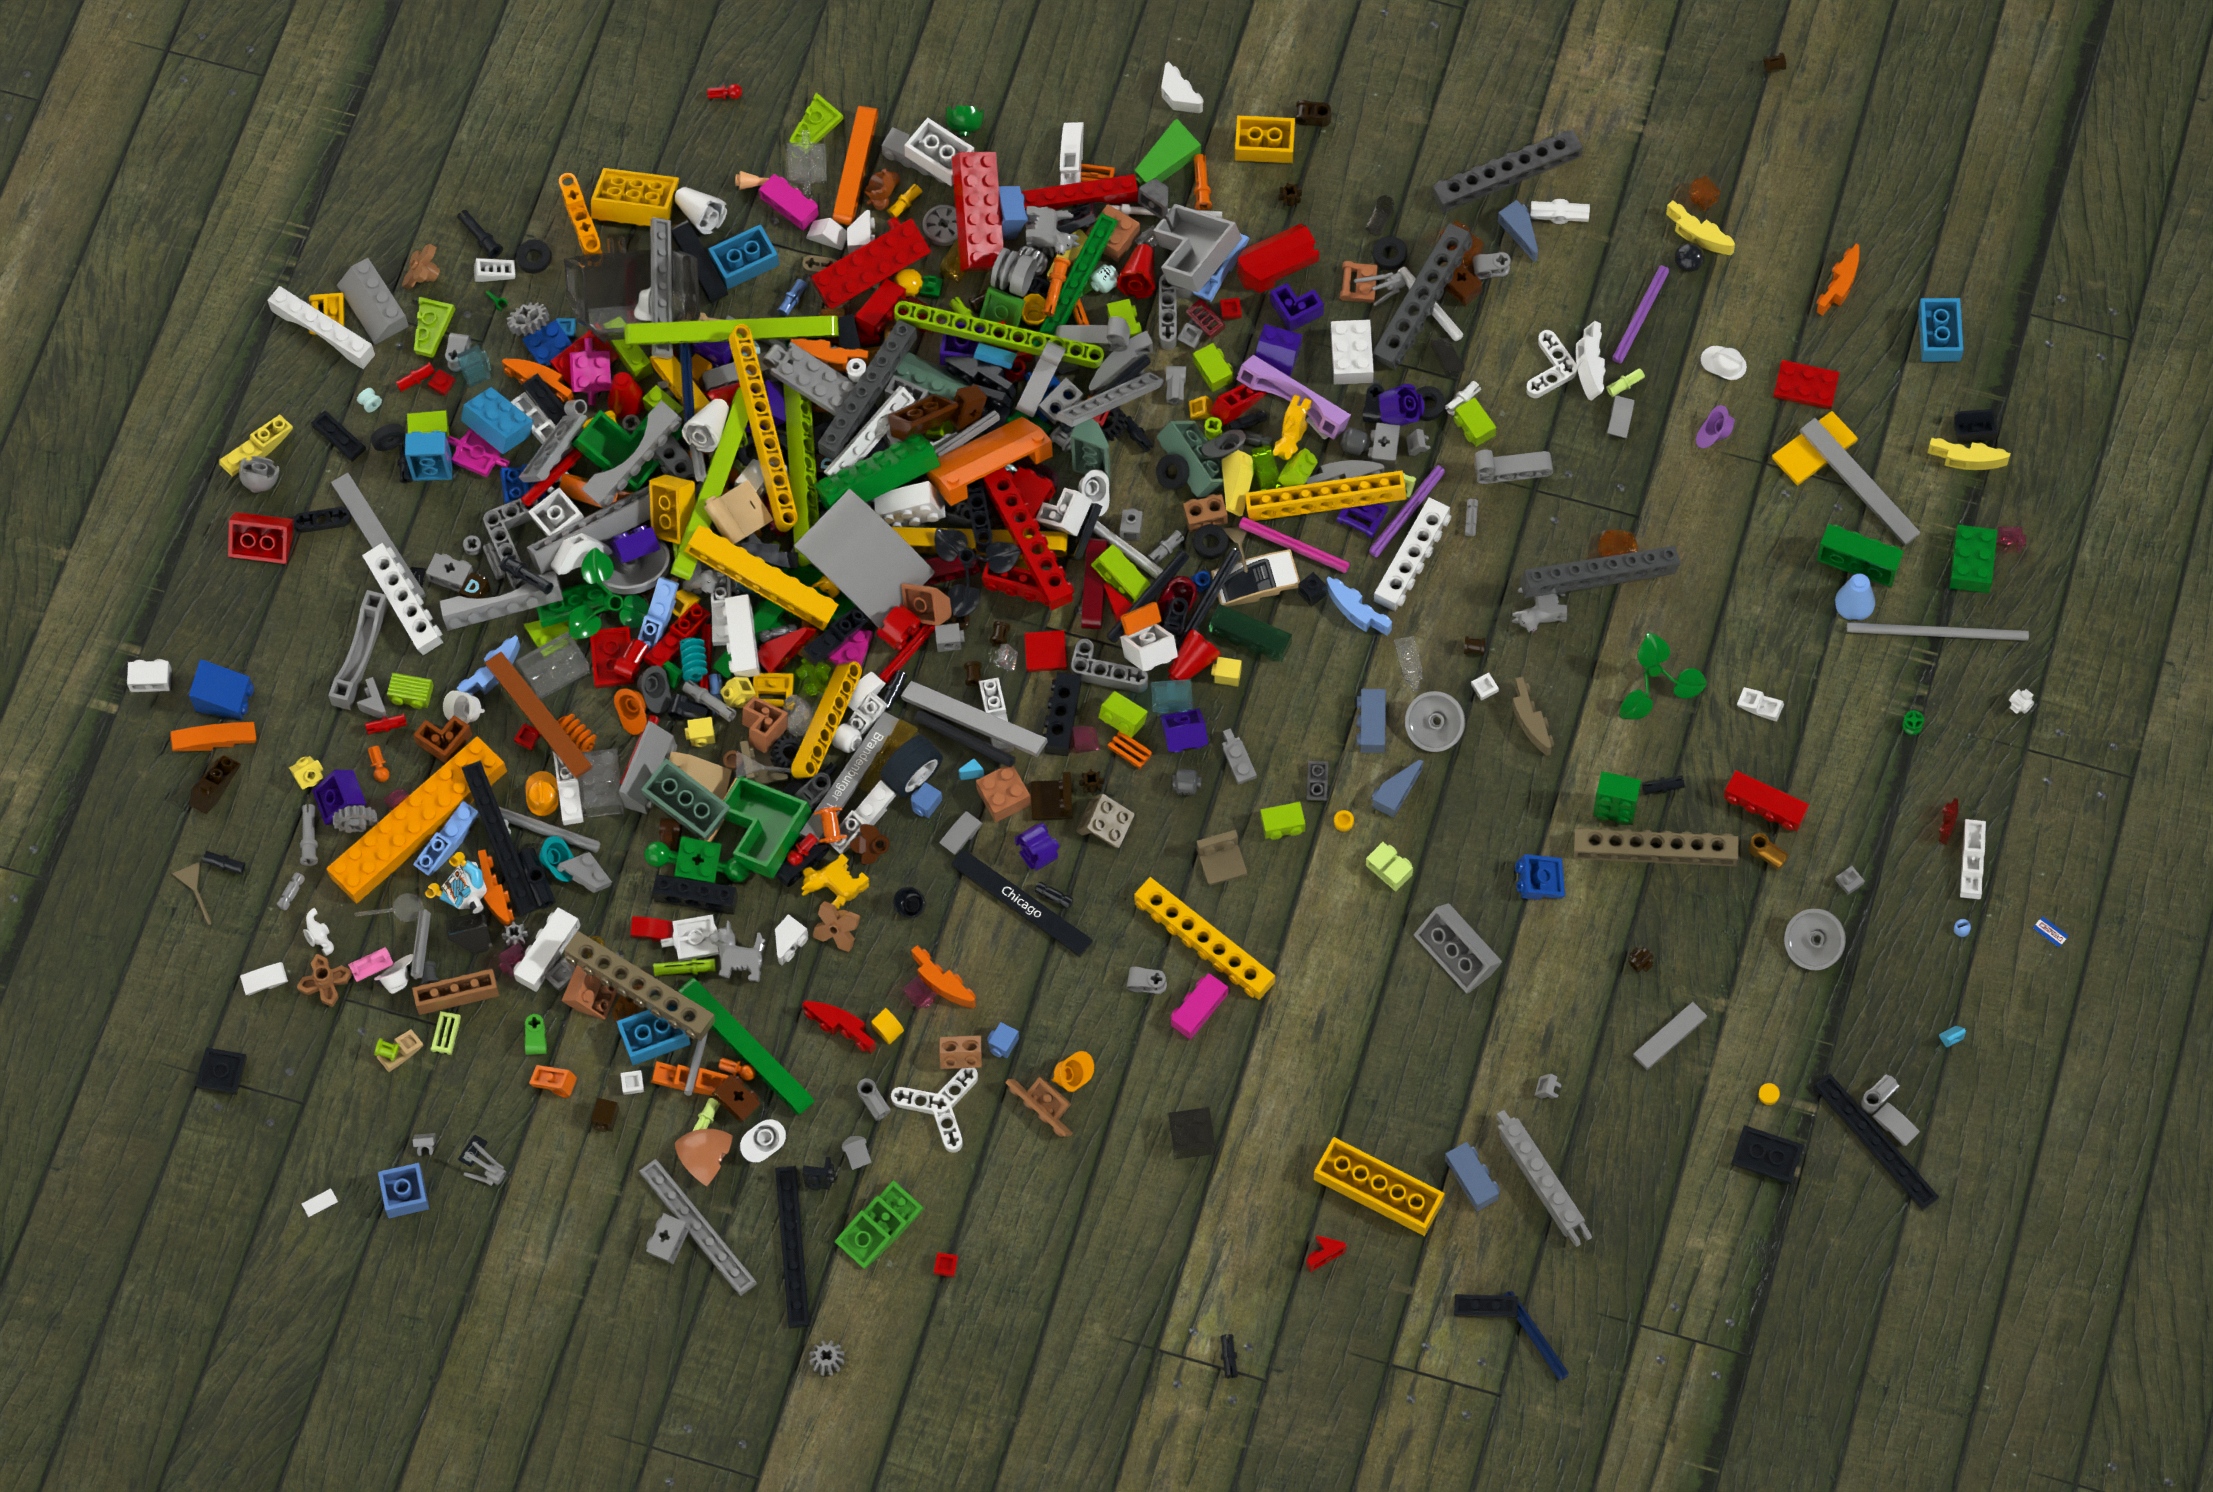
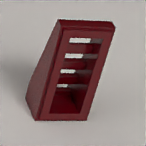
M1201 299L1186 310V313L1211 340L1226 328L1225 324ZM1199 306H1202L1203 309H1201L1196 315H1194L1193 312ZM1206 311L1207 314L1199 320L1198 317ZM1211 316L1212 319L1204 325L1203 322ZM1214 322L1217 323V324H1216L1214 327H1212L1210 330L1207 329V328H1208L1210 325H1212Z

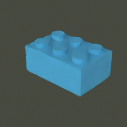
M761 224L708 248L710 260L727 290L779 266L778 254Z
M1921 298L1918 308L1921 362L1961 361L1963 336L1960 298Z
M492 387L465 403L461 416V421L502 454L529 438L533 425V420Z
M414 431L406 433L405 456L413 481L452 480V454L446 433L441 431H432L431 433Z
M670 1006L667 1009L669 1011H675L677 1007ZM646 1010L617 1021L632 1066L691 1045L689 1037L685 1034L684 1030L679 1027L676 1029L669 1025L666 1019L654 1016L650 1012L651 1010Z

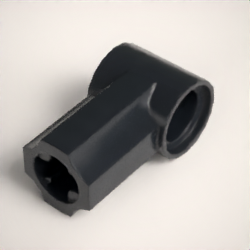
M675 694L667 714L676 720H684V718L693 720L709 717L710 708L704 704L690 701L686 696Z

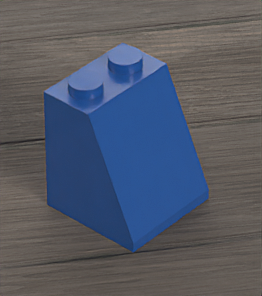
M200 659L189 697L196 712L242 721L243 715L248 711L249 704L247 702L249 696L253 695L254 685L249 676Z

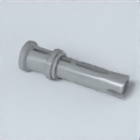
M306 804L302 806L303 840L300 842V848L302 849L300 863L312 866L318 863V858L316 857L318 843L315 840V806L309 804L308 812Z

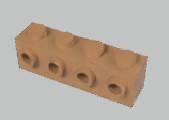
M493 969L482 970L477 973L461 975L456 978L412 988L419 1015L499 996Z

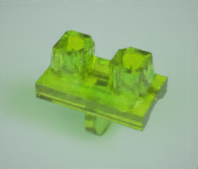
M806 658L802 659L803 665L795 671L802 681L810 677L811 681L804 685L806 693L810 696L819 692L824 694L827 688L824 681L829 679L827 674L831 671L830 666L827 664L822 665L820 662L814 667Z

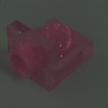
M1998 527L1996 542L2003 544L2016 542V553H2021L2022 547L2026 546V534H2023L2022 527Z
M398 788L385 797L384 802L392 811L409 795L404 788L402 790Z
M519 942L498 955L500 960L498 966L504 974L508 973L510 977L514 976L510 965L517 964L525 956L523 947Z

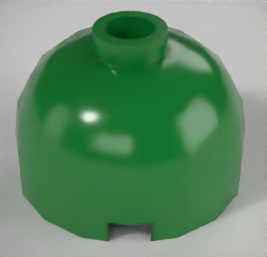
M956 105V109L951 110V106L946 107L945 114L946 123L953 132L958 133L959 137H969V133H975L982 126L984 110L981 109L979 112L977 107Z

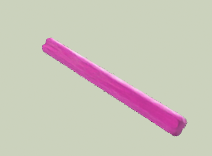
M1243 517L1240 521L1239 527L1241 529L1291 549L1343 573H1346L1349 568V562L1246 517Z

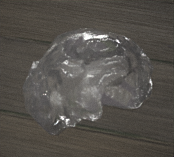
M790 695L784 700L785 706L783 708L784 711L788 712L787 729L793 736H804L813 719L812 709L806 700L797 695Z

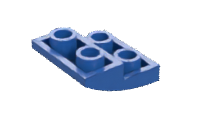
M522 464L521 468H501L500 476L504 505L522 498L539 482H523L518 478L528 464ZM546 491L537 499L538 503L546 498Z

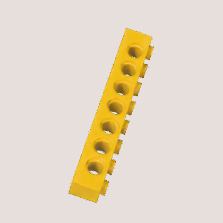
M1403 470L1245 493L1248 517L1253 521L1407 499Z
M1151 877L1134 894L1135 905L1140 910H1146L1151 914L1150 916L1155 922L1164 924L1170 934L1179 936L1188 948L1193 947L1198 951L1197 954L1203 960L1208 959L1212 962L1213 967L1218 972L1227 974L1229 980L1235 985H1241L1250 997L1253 998L1255 996L1260 1000L1274 985L1275 975ZM1155 900H1159L1162 902L1160 905L1157 906L1152 904V902ZM1173 912L1176 913L1177 916L1174 918H1170L1167 916V914ZM1185 925H1191L1193 928L1190 930H1185L1182 927ZM1206 937L1208 941L1203 943L1198 941V939ZM1220 949L1223 950L1224 953L1221 955H1217L1214 953V951ZM1231 962H1238L1240 965L1238 967H1231L1229 964ZM1248 974H1253L1255 978L1252 980H1248L1245 978V976Z

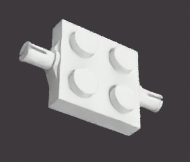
M713 915L672 921L674 928L673 938L661 939L662 948L675 947L679 962L692 960V958L698 959L719 955L718 946L711 944L709 937L710 934L718 932L714 924Z

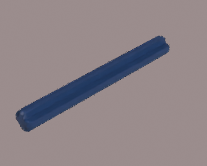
M690 343L680 344L684 424L695 415Z
M1508 1291L1504 1294L1508 1296H1515L1513 1291ZM1518 1300V1318L1516 1319L1558 1380H1564L1568 1377L1569 1372Z

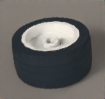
M917 735L901 745L891 755L882 768L881 778L900 797H907L913 794L916 789L919 790L924 782L927 783L940 767L943 756L923 735Z

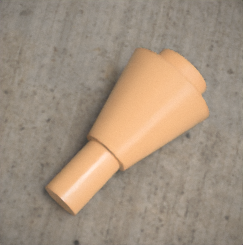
M740 171L735 176V186H739V190L763 185L769 178H759V176Z

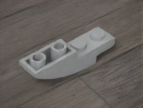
M1362 460L1329 463L1320 466V474L1309 477L1305 484L1384 473V465Z

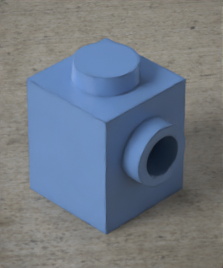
M924 782L919 790L916 789L911 796L913 811L917 815H924L927 818L932 815L942 801V792Z
M1000 1022L995 1031L992 1030L988 1036L987 1041L990 1052L997 1057L1003 1056L1008 1058L1019 1040V1031Z

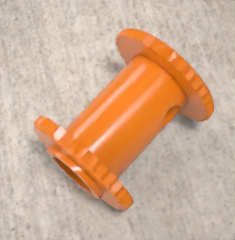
M828 807L814 812V815H821L825 838L820 839V843H834L847 838V835H840L837 812L842 810L841 807Z

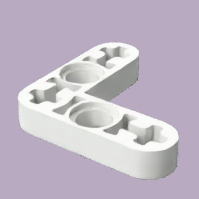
M1544 330L1539 334L1538 344L1554 367L1528 381L1526 392L1532 398H1539L1572 380L1577 374V364L1555 333L1550 330ZM1545 337L1547 339L1551 338L1550 344L1548 343V341H1544ZM1555 351H1560L1563 353V357L1556 359L1552 354ZM1565 365L1568 369L1572 368V372L1565 371ZM1554 375L1557 377V381L1550 383L1546 378ZM1532 386H1539V391H1536L1535 389L1532 390Z

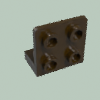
M1062 772L1063 779L1031 782L1032 820L1073 819L1071 772Z

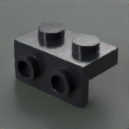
M1993 409L1956 411L1954 413L1953 427L1957 442L1997 439Z
M826 1157L824 1168L803 1165L802 1175L805 1187L815 1191L820 1189L830 1190V1185L835 1182L836 1177L834 1164L831 1163L830 1157Z

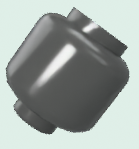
M1349 428L1347 431L1344 430L1339 442L1344 452L1355 456H1360L1363 451L1367 452L1370 441L1367 440L1366 432L1355 428Z
M1179 769L1176 774H1173V790H1176L1178 795H1195L1197 789H1201V776H1197L1196 770Z

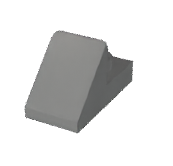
M373 677L366 679L368 687L364 689L367 699L357 702L359 710L379 719H382L384 716L387 717Z

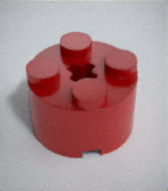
M900 604L899 607L896 606L883 620L884 627L883 629L879 627L876 635L895 650L901 651L908 643L907 639L910 636L913 637L919 631L920 618Z

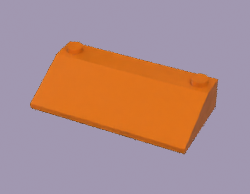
M1020 417L938 457L941 466L925 473V475L949 505L952 506L968 498V484L1027 455L1035 464L1053 457L1052 440L1042 428Z

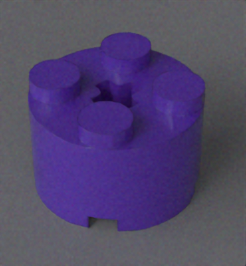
M1403 384L1388 389L1379 395L1380 417L1383 423L1400 425L1402 427L1417 422L1419 417L1423 415L1424 401L1421 394H1417L1414 390L1416 388L1413 385Z
M1044 823L1036 824L1015 836L1016 846L1020 844L1022 850L1019 853L1029 868H1035V871H1038L1058 858L1057 849H1059V844L1055 838L1051 839Z

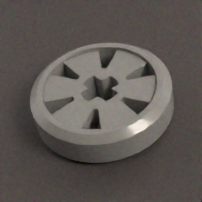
M938 205L931 208L923 218V232L931 243L939 246H949L958 242L955 207ZM941 223H944L947 227L944 228L941 226Z

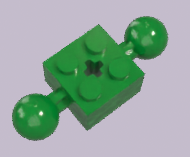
M681 836L678 852L670 851L666 844L659 841L650 843L644 851V858L650 866L662 867L667 862L676 864L673 877L715 883L716 872L725 873L726 877L732 882H742L750 874V870L737 862L735 857L730 858L728 861L719 860L722 845L720 843ZM696 858L700 860L699 865H695L694 860Z

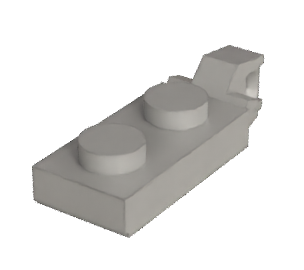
M1231 728L1223 731V737L1226 741L1222 743L1223 752L1237 784L1239 785L1257 778L1243 742L1239 737H1234Z

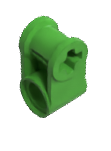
M532 1014L525 1021L526 1055L547 1054L543 1018L538 1014ZM534 1023H538L537 1028L534 1029Z

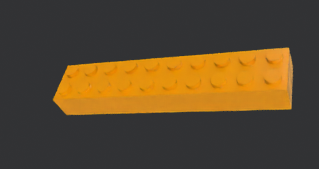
M478 736L475 737L326 868L329 877L357 904L427 843L436 832H439L462 801L469 805L474 801L461 767L481 760L491 786L507 772L505 763Z

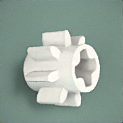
M2018 689L2009 699L2012 705L2010 709L2016 714L2021 711L2024 714L2027 713L2034 705V701H2032L2033 694L2027 689L2024 691Z

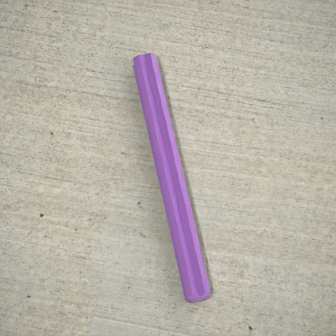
M1659 266L1613 355L1614 362L1619 364L1623 362L1669 273L1668 267Z
M1439 465L1435 466L1369 549L1371 555L1378 557L1444 475V468Z

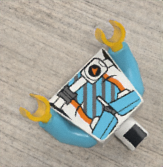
M457 852L449 859V863L457 868L443 884V891L440 890L437 883H432L428 886L429 889L425 891V895L429 898L437 895L440 897L439 899L458 909H471L473 913H479L484 908L480 900L487 892L482 870L478 868L476 862L465 861L464 854Z

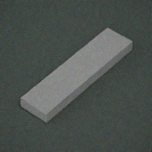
M1692 1002L1633 1054V1057L1646 1070H1649L1707 1019V1015Z

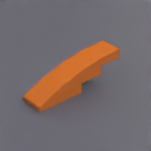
M254 722L212 724L170 732L172 751H212L213 747H234L235 744L256 742Z
M656 1061L651 1083L685 1090L690 1067L679 1064L676 1067ZM699 1068L693 1093L711 1095L729 1075Z

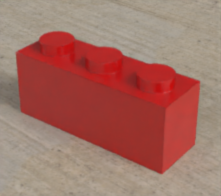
M886 278L855 315L856 329L873 339L878 333H882L886 323L894 318L896 304L907 300L905 298L906 289Z

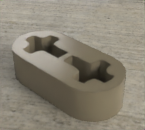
M809 255L803 259V270L808 275H814L837 262V260ZM811 262H813L814 265L812 266V268H809L808 265H810Z

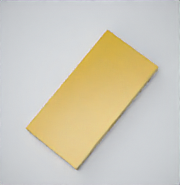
M1833 411L1819 420L1821 425L1844 450L1858 441L1855 434ZM1802 434L1772 455V459L1797 486L1828 464Z

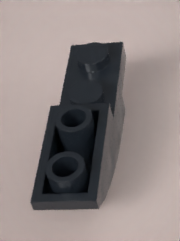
M953 356L944 359L947 371L953 376L958 375L968 385L976 384L980 386L982 383L988 388L992 387L996 391L1006 393L1010 399H1013L1017 394L1013 383L1007 380L1003 369L994 364L970 357Z
M855 606L831 624L826 632L804 647L801 654L815 667L839 651L870 619Z

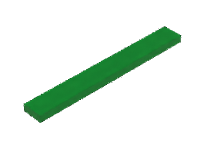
M1100 213L1060 290L1054 316H1046L1038 332L1055 336L1056 327L1066 324L1119 223L1118 220ZM1033 341L1032 343L1036 347L1042 345L1040 341Z

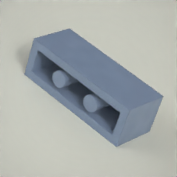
M1361 689V696H1357V708H1361V715H1357V727H1361V733H1357V745H1361L1360 753H1385L1386 689Z
M1466 1142L1445 1154V1162L1475 1210L1479 1211L1499 1199L1500 1188L1495 1181H1491L1489 1178V1171L1484 1163L1481 1164L1477 1159L1479 1155L1473 1146L1470 1147Z

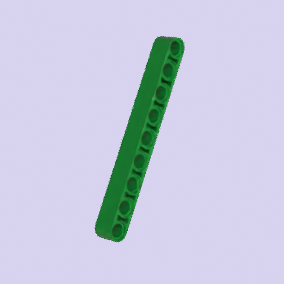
M690 978L677 990L680 994L714 1014L715 1023L711 1029L746 1064L752 1065L755 1068L756 1074L795 1114L800 1116L815 1103L812 1096L695 978Z

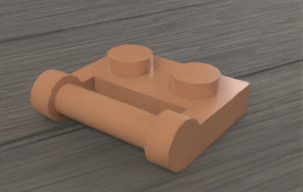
M1344 261L1342 263V270H1344L1343 285L1339 298L1343 301L1374 303L1375 290L1373 291L1372 287L1376 286V280L1357 282L1355 293L1350 292L1351 272H1357V279L1377 276V265Z

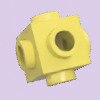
M734 677L728 680L726 685L720 690L726 705L736 708H743L756 695L748 677Z
M311 756L302 757L295 765L289 767L302 790L317 785L324 778L321 774V771H323L321 764L318 760L314 761Z

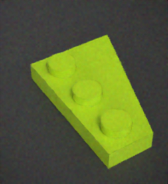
M815 93L811 105L806 109L802 121L799 122L789 140V144L804 156L844 119L843 115L819 94Z
M419 297L418 326L415 333L414 351L416 354L434 358L456 308L452 304Z
M540 620L524 624V628L543 658L577 640V638L569 635V621L543 628Z

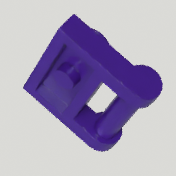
M1378 503L1343 508L1338 515L1337 522L1340 524L1345 523L1366 533L1367 537L1373 538L1388 512V507ZM1350 512L1371 522V526L1369 527L1348 517V513Z

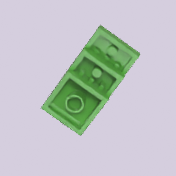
M893 1180L880 1196L877 1195L864 1211L861 1210L834 1242L860 1266L866 1269L911 1225L925 1208Z

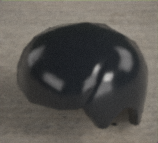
M1692 242L1684 243L1675 252V263L1684 271H1697L1705 263L1704 251L1698 244Z
M908 886L899 889L895 893L893 904L896 912L910 919L916 918L924 912L926 901L924 895L918 889Z

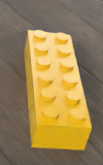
M1335 1137L1331 1140L1314 1171L1315 1181L1423 1236L1426 1235L1444 1202L1445 1193Z

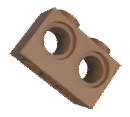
M1212 494L1203 499H1191L1183 503V512L1189 533L1197 531L1200 527L1207 524L1217 526L1228 524V514L1222 494ZM1215 507V508H1218L1219 510H1218V511H1211L1210 509ZM1193 512L1200 513L1198 516L1191 515Z
M981 1036L940 1037L941 1069L982 1067Z

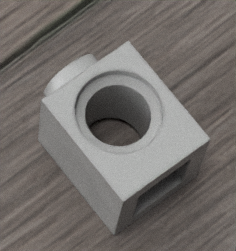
M959 623L935 626L938 652L961 650V642H965L964 630H959Z

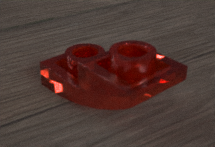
M1954 798L1952 803L1948 802L1942 811L1944 814L1942 821L1944 823L1939 830L1941 834L1939 841L1945 845L1952 835L1958 815L1959 804L1956 798Z

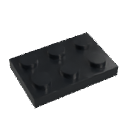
M1744 1125L1731 1165L1791 1185L1804 1145Z

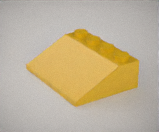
M603 168L591 198V219L630 223L638 226H650L652 217L670 220L679 178Z

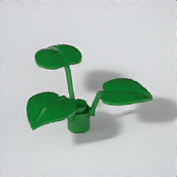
M598 548L591 549L584 557L581 565V574L587 583L593 584L598 582V585L607 593L603 600L604 607L594 612L586 605L575 607L569 616V635L573 638L583 639L596 634L602 624L601 619L596 616L600 612L620 610L619 619L626 627L638 628L642 626L644 617L648 614L650 608L646 601L638 595L631 594L622 599L619 595H613L612 591H609L601 581L611 578L614 566L611 559Z
M1647 632L1637 653V659L1645 670L1643 673L1645 677V693L1640 689L1630 692L1620 707L1619 716L1622 719H1641L1650 713L1653 701L1647 697L1649 695L1648 676L1656 677L1663 673L1673 683H1676L1673 692L1676 696L1683 699L1692 698L1700 694L1706 687L1707 681L1702 672L1695 668L1683 670L1678 675V680L1674 679L1660 665L1661 662H1665L1670 656L1669 645L1661 637Z

